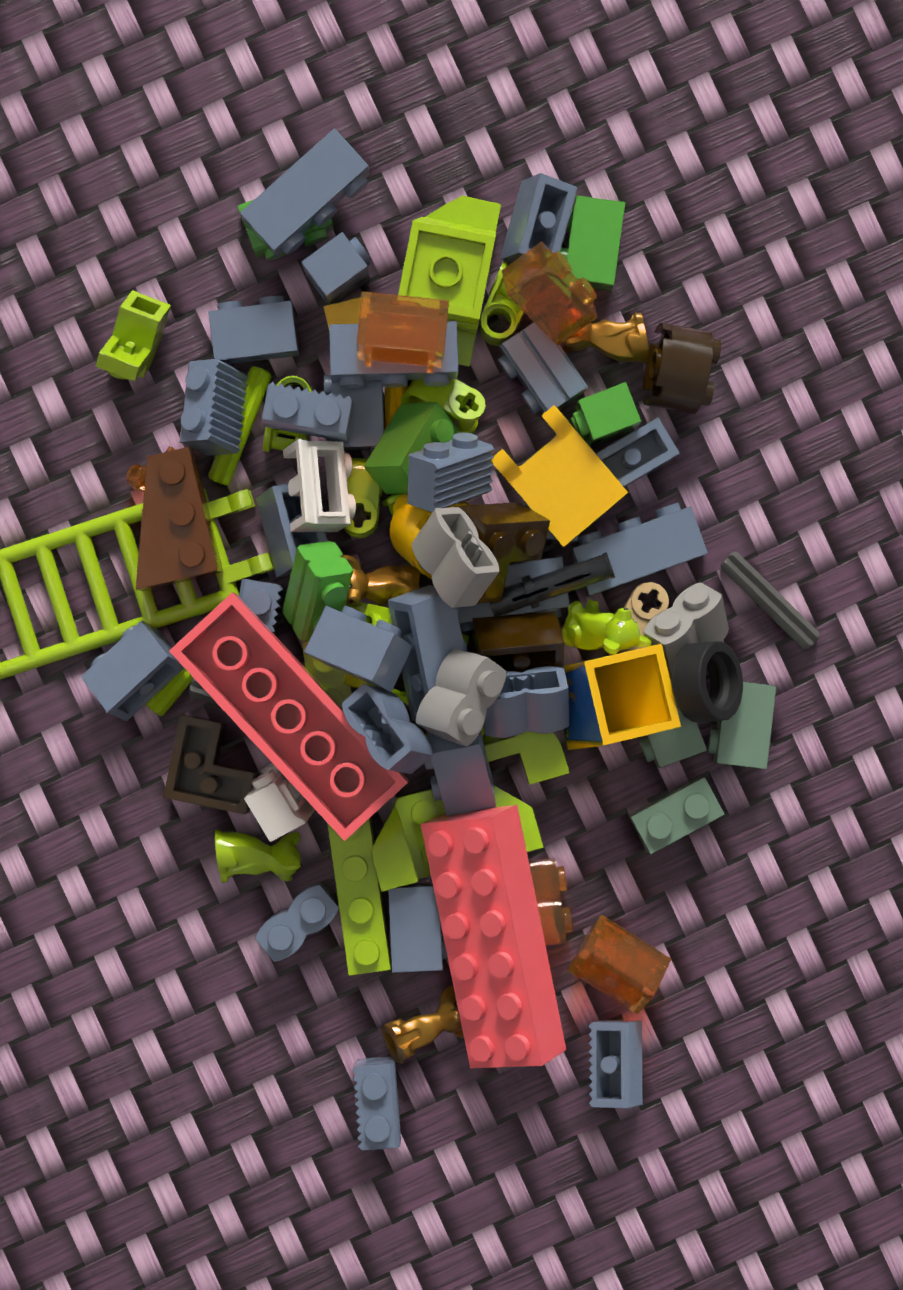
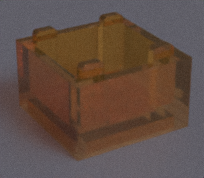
M362 292L357 334V360H365V367H371L372 361L427 366L426 373H433V367L442 368L449 300Z

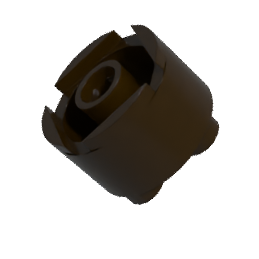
M659 323L654 332L662 334L659 344L650 343L649 359L645 364L643 389L650 390V396L643 398V403L647 406L696 414L701 405L709 406L712 401L714 382L709 381L712 364L716 365L720 357L721 340L713 339L712 333L709 331Z

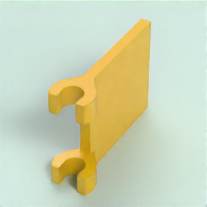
M553 405L542 415L543 419L556 433V436L521 466H517L503 449L491 461L528 506L536 513L550 520L548 529L560 544L565 547L628 492L558 408Z

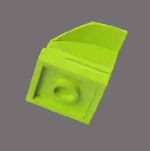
M463 195L429 215L412 221L396 306L406 323L457 321L458 365L470 367L501 204Z
M494 786L496 807L518 805L527 852L544 848L533 808ZM432 789L402 796L395 800L392 811L371 849V856L381 892L418 882V879L431 876L421 823L446 813L443 801H435Z

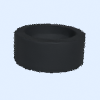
M723 641L690 643L679 651L674 661L672 686L677 706L684 717L692 722L729 720L736 714L743 693L742 670L733 649ZM706 669L710 679L709 694L706 688Z

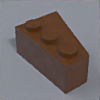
M190 447L147 456L136 590L147 591L222 573V563L195 451Z

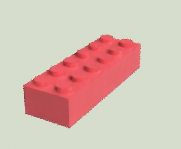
M232 592L169 650L344 841L409 782L403 773L387 770L372 758L366 745L365 736L359 734L350 726L345 718L343 708L237 594Z
M518 805L492 807L446 816V813H443L421 823L470 1068L525 1067L546 1064L564 1052L566 1045Z

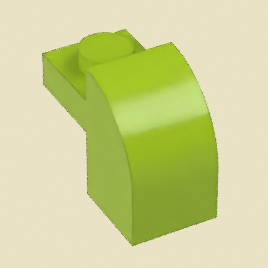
M132 290L119 308L113 334L99 352L95 367L108 371L111 376L118 379H129L135 382L138 376L144 378L161 341L171 305Z
M526 731L509 738L482 737L489 762L517 753L520 754L529 785L570 773L561 743L553 732L544 734Z

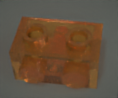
M540 242L504 268L502 274L507 295L558 346L598 318L593 301L597 296L585 278L582 277L578 280L571 273L572 269L568 261L559 251L552 253L543 242Z
M600 915L584 935L567 971L638 1015L657 992L671 962V958L628 932L620 925Z

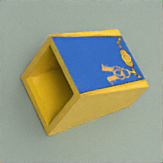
M662 644L563 667L569 696V727L563 729L568 750L604 746L681 727Z

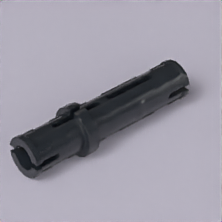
M605 552L597 557L568 565L531 578L530 575L522 577V582L504 588L501 602H491L490 605L494 617L497 618L499 615L531 605L532 609L539 607V602L609 578H615L608 554Z

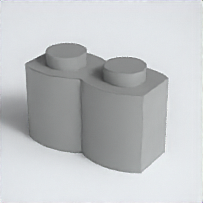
M459 507L436 508L412 542V549L420 566L432 575V581L439 597L452 608L475 606L499 573V565L495 556L479 540L474 523Z
M701 582L685 589L675 599L671 608L655 615L646 625L643 633L644 636L652 641L651 646L658 644L663 646L671 679L674 661L684 646L690 643L723 641L726 637L729 627L722 594Z
M456 648L453 649L445 657L438 670L435 686L428 691L421 701L416 715V724L435 737L466 747L469 746L477 738L484 725L487 708L496 701L502 691L506 679V670L488 657Z

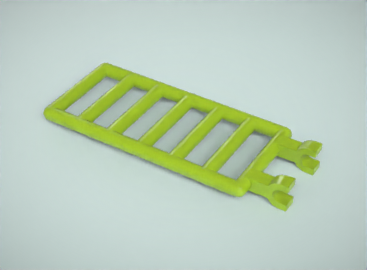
M204 488L223 568L222 573L216 574L221 591L197 598L191 580L176 583L181 604L160 611L157 610L151 590H136L139 551L130 524L142 521L143 503L0 549V580L24 655L3 662L0 661V680L118 642L128 628L137 625L140 621L158 629L213 611L232 592L239 596L236 586L237 581L273 571L274 566L271 554L268 552L230 565L215 519L256 507L251 491L245 489L209 502ZM111 530H115L142 614L141 617L118 624L91 537ZM72 543L76 544L103 628L80 637L52 553L53 549ZM35 555L64 641L43 649L39 648L13 567V562Z

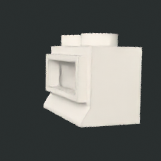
M298 439L283 450L284 458H297L298 475L289 481L288 492L290 496H300L302 512L301 517L290 523V532H338L351 524L350 519H353L355 515L356 502L354 496L348 494L346 478H349L351 475L352 460L348 453H344L343 442ZM318 457L325 458L329 512H323Z
M273 763L264 767L261 770L262 775L251 782L254 787L244 798L270 842L305 824L315 811L311 804Z

